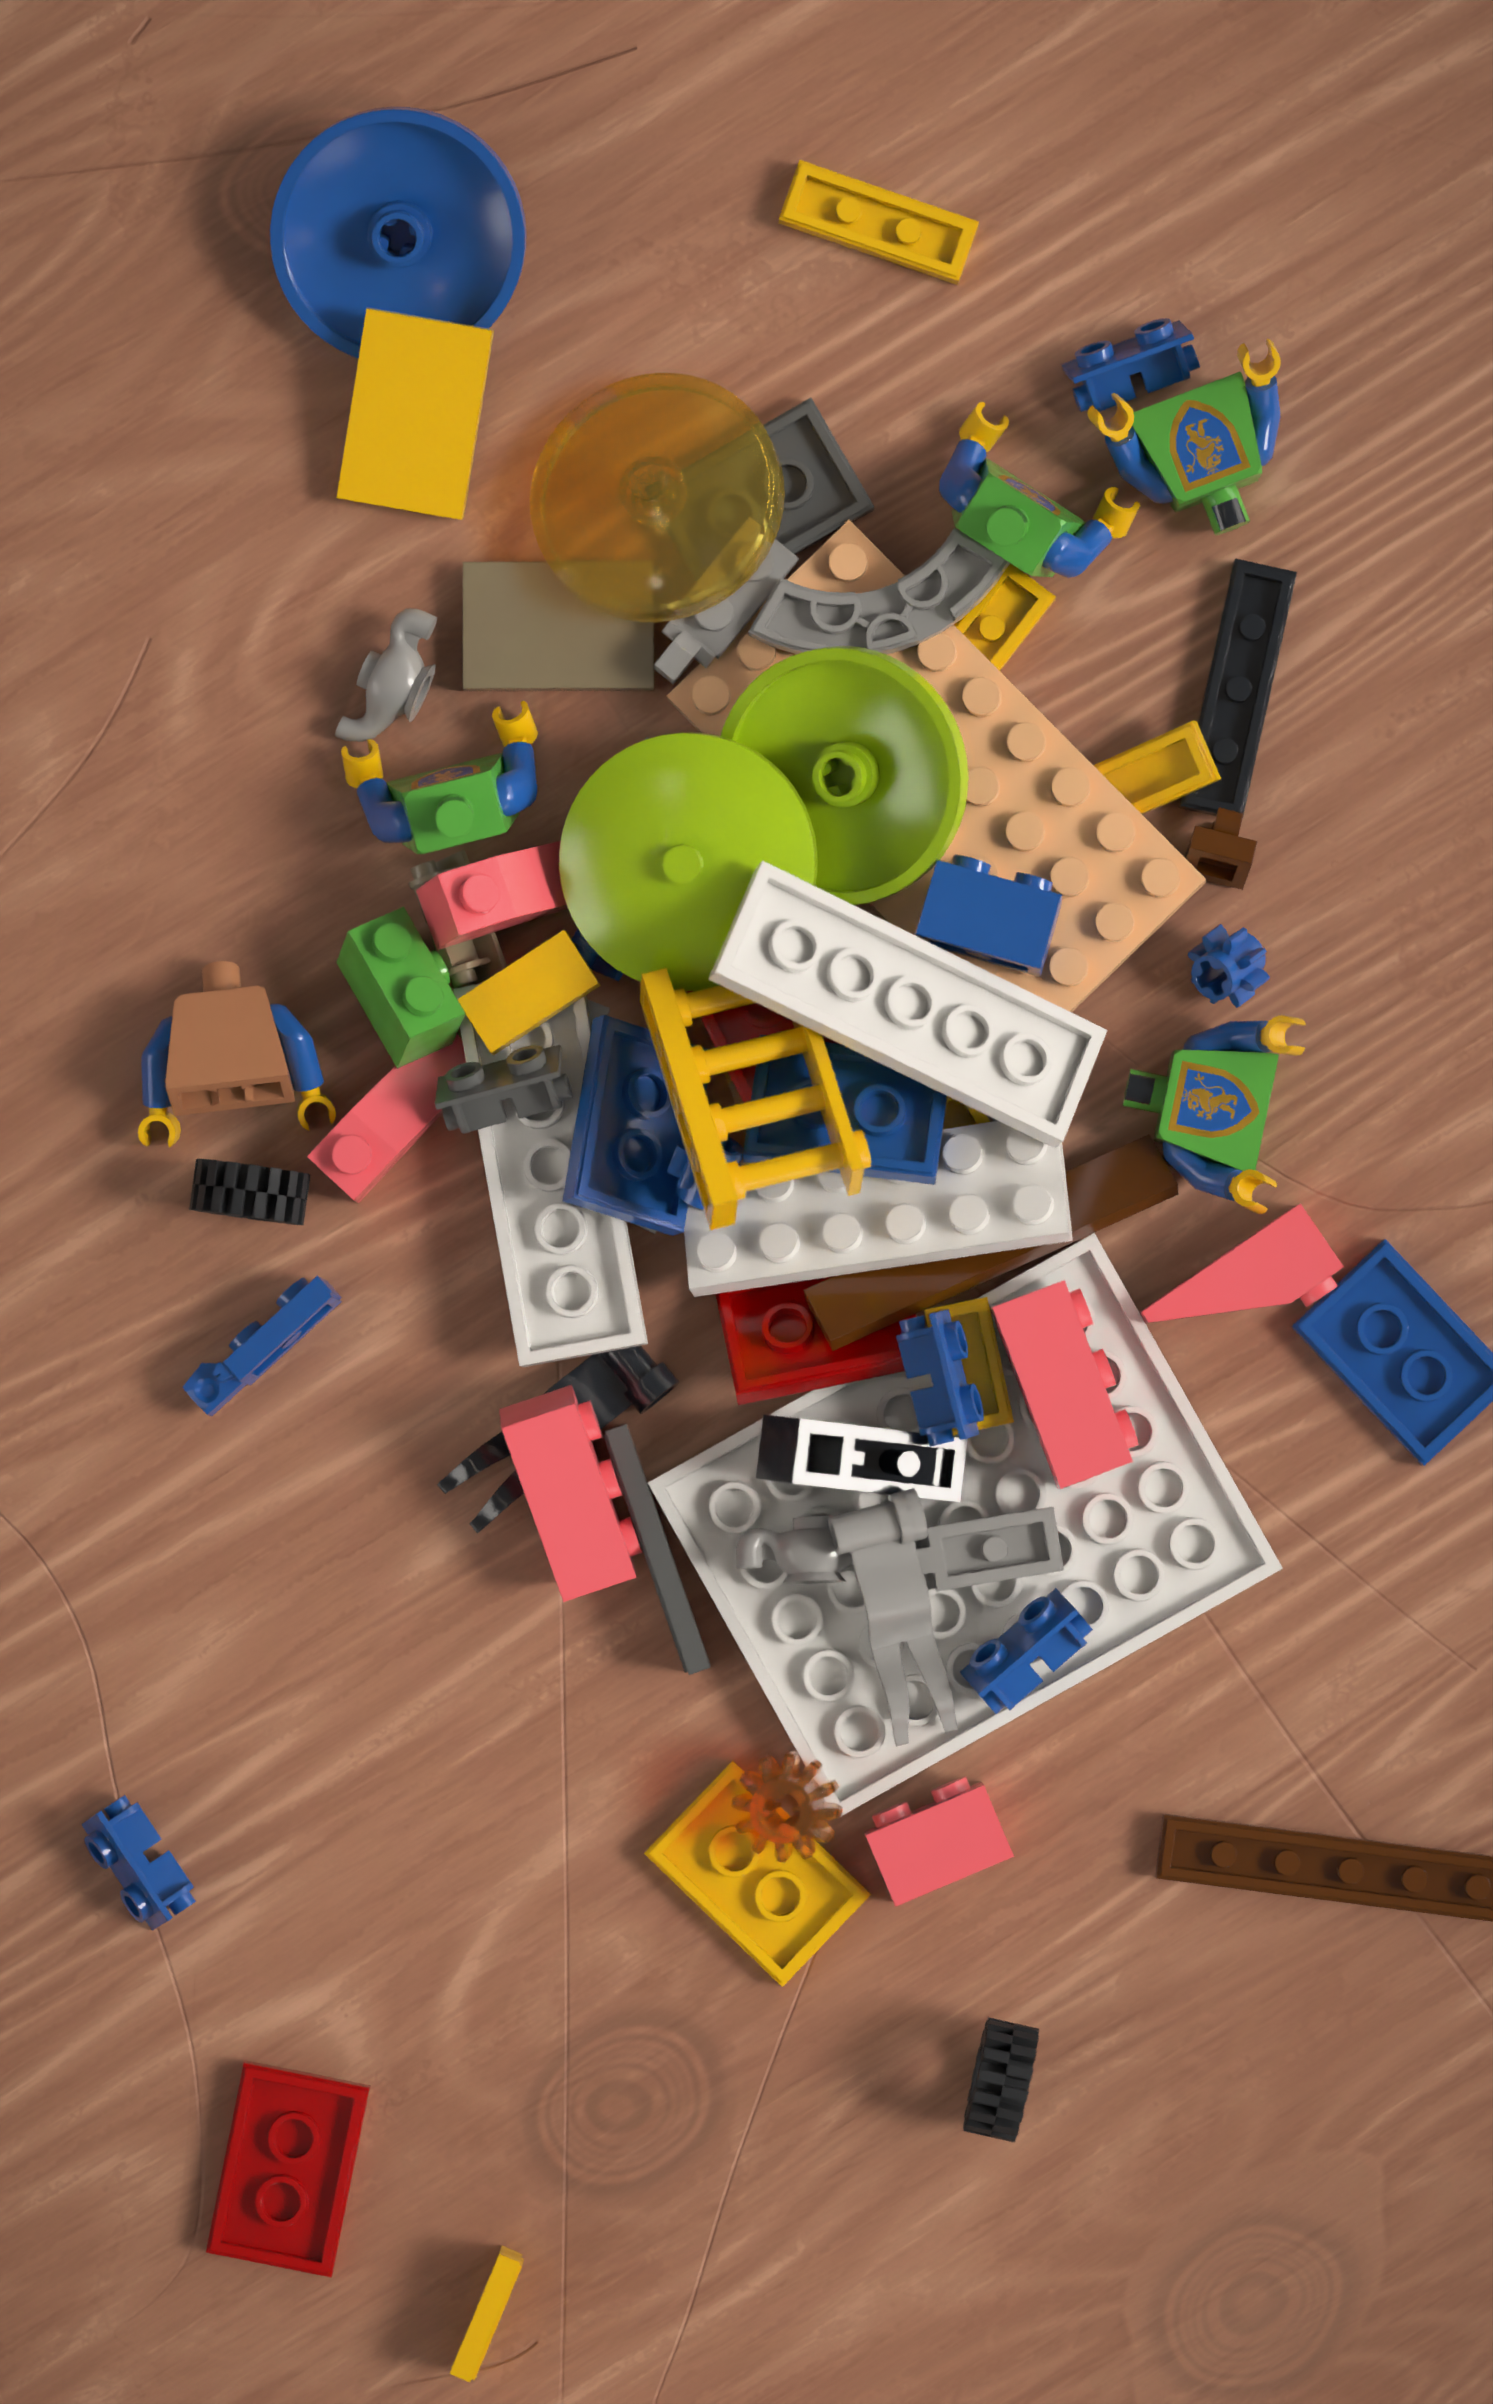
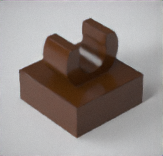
M1219 807L1212 829L1195 826L1185 858L1206 878V881L1243 890L1253 863L1257 845L1255 840L1238 836L1243 813Z

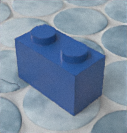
M954 855L952 864L937 860L916 930V936L949 952L1041 977L1062 906V895L1051 892L1053 883L1044 878L1016 872L1014 881L989 874L991 865L962 855Z

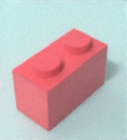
M966 1776L931 1790L934 1799L932 1803L911 1811L906 1801L871 1816L875 1827L864 1831L895 1907L1014 1857L982 1781L970 1786Z

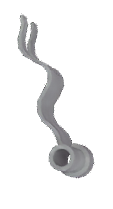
M911 1488L889 1494L888 1502L829 1517V1529L837 1554L842 1555L849 1552L851 1554L866 1609L870 1648L887 1699L896 1747L909 1743V1697L900 1650V1643L904 1641L928 1687L945 1733L958 1730L949 1680L933 1634L929 1592L914 1542L928 1538L926 1518L916 1489Z

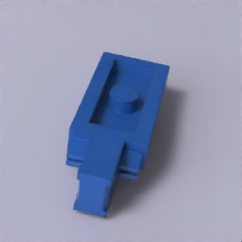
M318 1275L310 1283L305 1277L299 1279L277 1299L276 1304L281 1309L263 1326L258 1321H254L245 1327L230 1342L229 1347L233 1350V1353L224 1362L201 1363L184 1384V1390L207 1415L213 1416L246 1385L251 1386L342 1302L340 1300L342 1297L328 1281Z

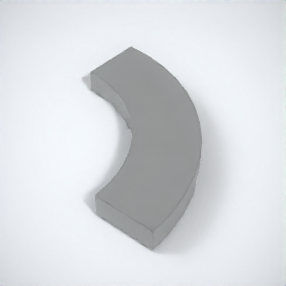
M954 528L943 545L923 565L910 574L898 579V582L878 590L864 593L825 592L806 588L779 577L748 633L750 637L767 645L793 654L831 646L861 647L883 654L895 653L918 645L942 633L961 620L997 584L1010 563Z

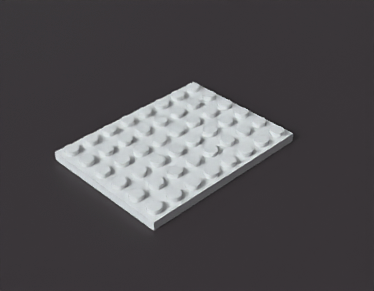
M1095 1233L979 1298L987 1297L989 1307L991 1308L1065 1280L1069 1292L1080 1288L1093 1320V1325L1083 1328L1092 1352L1103 1349L1116 1382V1385L1106 1388L1114 1412L1126 1409L1139 1445L1129 1449L1133 1462L1065 1488L1057 1489L992 1316L1014 1423L979 1430V1435L968 1438L961 1501L954 1502L920 1498L927 1527L1054 1507L1064 1570L938 1592L935 1589L928 1590L931 1603L933 1634L949 1680L958 1730L945 1733L928 1687L904 1641L900 1643V1650L909 1697V1743L896 1747L887 1699L870 1648L866 1609L853 1564L840 1572L846 1580L845 1582L823 1584H783L782 1582L788 1574L774 1560L762 1561V1568H736V1546L740 1536L749 1529L764 1528L778 1533L793 1530V1518L833 1517L888 1502L889 1494L756 1479L763 1418L648 1482L649 1487L835 1819L1283 1569ZM904 1371L812 1390L770 1415L919 1433V1426L910 1392L932 1387L933 1384L930 1374L907 1379ZM1057 1588L1093 1629L1084 1637L1087 1644L1054 1672L1040 1657H1037L1029 1665L1042 1678L1043 1682L1016 1704L1011 1711L1005 1706L1000 1712L995 1714L960 1674V1671L970 1663L971 1656L982 1644L992 1639H998L1018 1621L1022 1610L1030 1602L1039 1597L1047 1596Z

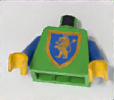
M1268 338L1266 339L1268 354L1259 363L1249 362V351L1245 343L1238 347L1237 356L1239 362L1248 376L1245 381L1240 371L1135 412L1118 394L1112 393V399L1117 404V412L1114 417L1107 421H1104L1100 412L1092 405L1087 412L1088 419L1105 435V443L1121 478L1153 502L1169 503L1175 512L1203 503L1215 535L1230 532L1249 523L1250 519L1238 489L1257 482L1262 475V467L1273 458L1281 418L1277 378L1274 376L1280 368L1281 359L1273 341Z
M979 402L959 429L961 441L958 442L939 483L941 496L953 507L952 517L954 526L1031 576L1053 577L1056 573L1071 578L1080 575L1110 544L1112 538L1126 536L1140 507V503L1136 501L1131 508H1122L1116 505L1114 499L1119 489L1117 487H1110L1105 491L1092 520L1085 522L986 458V452L992 449L1009 426V420L1004 415L997 425L989 423L981 413L986 403Z
M521 701V713L510 720H505L500 706L493 710L492 718L504 746L502 753L388 782L382 779L383 770L379 747L374 740H367L369 754L359 758L350 756L347 747L343 746L341 754L346 782L350 786L357 788V795L372 833L385 843H402V845L416 854H425L507 832L519 816V812L534 803L538 792L534 748L531 745L537 739L538 731L527 702Z
M1284 1015L1275 1016L1269 1021H1229L1190 1036L1182 1050H1174L1171 1053L1166 1076L1130 1069L1123 1099V1106L1159 1113L1154 1140L1163 1144L1164 1159L1193 1188L1227 1200H1235L1238 1204L1256 1214H1263L1268 1208L1252 1201V1193L1255 1187L1263 1183L1275 1188L1277 1187L1275 1180L1256 1170L1279 1054L1298 1056L1305 1050V1047L1287 1046L1285 1042V1032L1292 1025H1306L1305 1021L1300 1018ZM1273 1051V1052L1279 1053V1054L1265 1053V1052Z

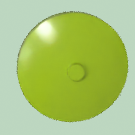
M831 646L805 651L790 656L761 673L739 696L726 719L721 737L744 744L772 762L788 778L805 804L815 833L818 853L815 887L852 905L873 902L893 895L921 879L936 865L937 860L942 858L952 843L965 811L968 794V764L964 742L959 727L943 698L927 680L905 663L881 652L861 647Z
M680 732L657 736L631 745L611 757L590 776L575 798L565 820L559 851V872L565 902L573 921L589 945L606 962L625 975L640 982L643 973L667 968L673 990L683 988L684 991H699L719 986V984L709 980V977L755 868L762 861H765L816 886L818 853L815 833L805 804L788 778L772 762L750 747L729 738L699 732Z

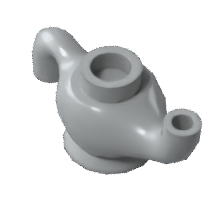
M409 608L396 615L391 624L390 644L382 655L370 651L357 679L356 685L366 689V712L359 719H350L343 716L336 729V737L345 741L363 742L375 738L403 714L406 715L410 723L414 720L427 696L436 668L435 664L424 666L423 660L417 651V645L420 639L428 640L437 622L436 616L420 609Z
M829 1517L793 1518V1530L781 1533L764 1528L749 1529L740 1536L736 1546L737 1569L762 1568V1561L774 1560L788 1574L782 1582L783 1584L845 1582L846 1580L840 1572L852 1565L853 1562L850 1552L842 1555L837 1554L829 1529Z

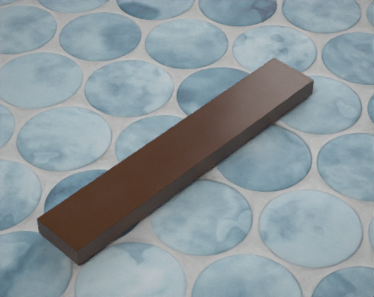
M1148 1134L1065 1172L1073 1241L834 1276L805 1289V1301L831 1350L834 1351L1178 1195V1183L1151 1136Z
M1163 1813L1155 1873L1156 1879L1493 1922V1856Z

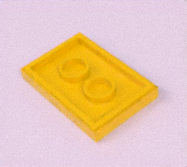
M366 308L336 498L458 520L464 518L494 329Z
M734 1760L719 1773L644 1852L662 1872L782 1987L871 1895L845 1867Z

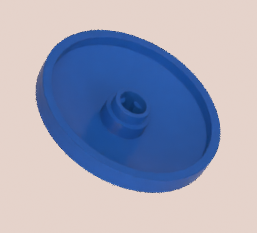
M392 106L374 108L343 118L318 134L300 152L286 172L275 198L270 224V246L280 286L300 319L325 342L359 359L366 308L368 307L490 328L504 311L520 279L525 259L527 230L525 213L516 184L497 153L482 138L461 123L442 114L413 107Z

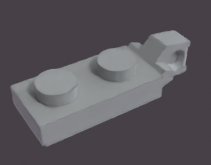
M749 518L669 616L670 621L664 627L662 633L673 642L654 664V669L674 684L694 659L705 668L709 666L715 657L719 659L767 600L779 577L785 578L799 558Z
M1054 1507L927 1527L928 1538L914 1541L927 1589H935L937 1592L1064 1570Z

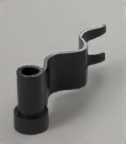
M642 1346L591 1355L550 1387L544 1394L572 1385L579 1404L587 1401L591 1402L601 1430L631 1405L640 1414H643L679 1384V1380L664 1362L657 1365ZM501 1431L481 1445L437 1484L444 1494L491 1465L511 1456L503 1432ZM516 1470L503 1482L477 1516L469 1523L477 1534L524 1494Z

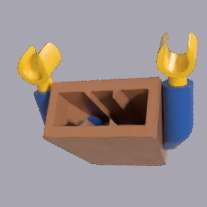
M217 961L205 965L202 968L203 992L181 994L174 1000L173 1016H169L160 1022L142 1053V1103L144 1106L149 1107V1116L143 1119L138 1128V1137L141 1143L146 1147L151 1144L150 1125L153 1121L163 1122L169 1130L168 1146L171 1147L178 1141L181 1133L180 1123L175 1116L295 1102L294 1091L301 1092L302 1100L297 1107V1117L303 1128L310 1131L307 1120L304 1117L306 1107L313 1102H321L327 1106L328 1116L332 1125L336 1118V1111L332 1101L320 1092L319 1086L324 1083L313 1038L286 1006L269 1004L265 987L258 985L241 987L240 968L237 964L228 961ZM169 1106L172 1107L174 1115L168 1112Z

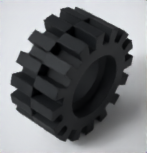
M196 1159L189 1210L274 1223L304 1225L311 1174L236 1162Z
M988 2017L972 2074L963 2131L1015 2142L1020 2122H1022L1024 2106L1027 2102L1028 2089L1032 2079L1033 2065L1037 2053L1036 2048L1039 2040L1038 2028Z

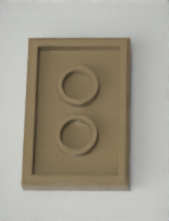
M654 561L463 562V690L654 691Z

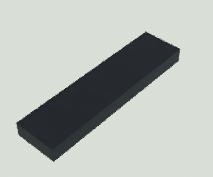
M1236 558L1233 561L1198 719L1199 728L1221 780L1181 797L1179 805L1181 809L1216 816L1220 807L1240 812L1244 815L1297 572Z

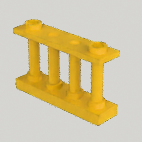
M667 968L643 973L640 1003L710 1230L736 1223L738 1200L745 1199L747 1191L835 1169L840 1171L847 1196L859 1194L864 1169L871 1167L870 1152L863 1131H852L822 1034L792 1020L794 1029L703 1051L701 1045L691 1047L685 1027L692 1025L693 1018L756 1002L721 985L690 993H685L683 988L673 990ZM803 1053L813 1086L721 1108L719 1103L709 1105L703 1084L710 1082V1076ZM821 1111L831 1144L739 1166L737 1161L727 1163L721 1142L728 1140V1133Z

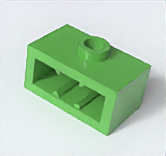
M401 907L349 930L336 963L396 1068L398 1069L453 1044L465 1012L449 986L450 976L444 960L435 950L429 951L405 908Z

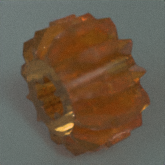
M789 1751L786 1753L781 1767L777 1760L768 1754L759 1760L761 1775L750 1770L745 1771L741 1775L739 1781L749 1793L736 1795L732 1798L731 1805L737 1810L750 1812V1816L741 1820L735 1827L739 1834H745L754 1828L760 1834L753 1842V1852L760 1854L771 1842H774L776 1861L784 1863L790 1858L793 1846L803 1859H808L816 1853L814 1839L823 1843H828L833 1839L835 1832L824 1820L838 1819L843 1813V1807L837 1803L824 1801V1798L834 1793L839 1788V1785L835 1779L828 1780L821 1785L816 1782L815 1777L821 1772L823 1766L817 1759L813 1760L801 1772L798 1752ZM789 1794L798 1801L793 1811H800V1815L794 1813L786 1820L776 1811L782 1803L774 1802V1799L780 1800Z

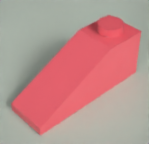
M561 841L494 856L437 874L416 889L436 949L440 950L568 909L561 887L559 872Z
M456 1034L453 1044L398 1069L395 1066L343 1117L307 1156L355 1202L359 1203L443 1114L442 1109L436 1110L435 1107L438 1077L444 1076L453 1067L466 1063L462 1038Z
M1300 1203L1139 1313L1146 1324L1286 1305L1298 1298L1308 1307L1338 1286L1332 1275L1344 1266Z

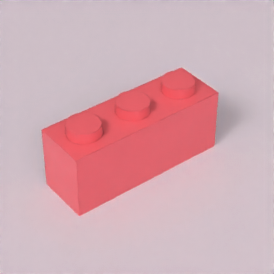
M1063 1280L991 1307V1314L1057 1489L1065 1488L1133 1462L1129 1449L1139 1445L1138 1439L1126 1409L1114 1412L1106 1388L1116 1385L1115 1378L1104 1350L1100 1349L1092 1352L1083 1328L1093 1325V1320L1081 1289L1069 1292L1066 1282Z
M569 1385L499 1409L501 1429L563 1602L637 1578L633 1556L643 1553L631 1516L620 1520L613 1498L623 1494L611 1459L599 1462L592 1441L602 1438V1434L591 1402L587 1401L579 1404L573 1386Z

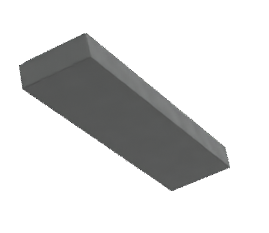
M625 1424L605 1431L606 1435H603L684 1672H688L691 1675L708 1669L711 1665L629 1426Z

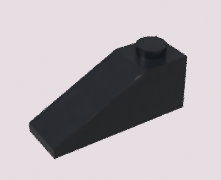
M763 1414L756 1479L882 1494H893L915 1488L919 1498L960 1502L968 1438L960 1440L959 1437H954L955 1441L930 1447L927 1435L920 1436V1433Z

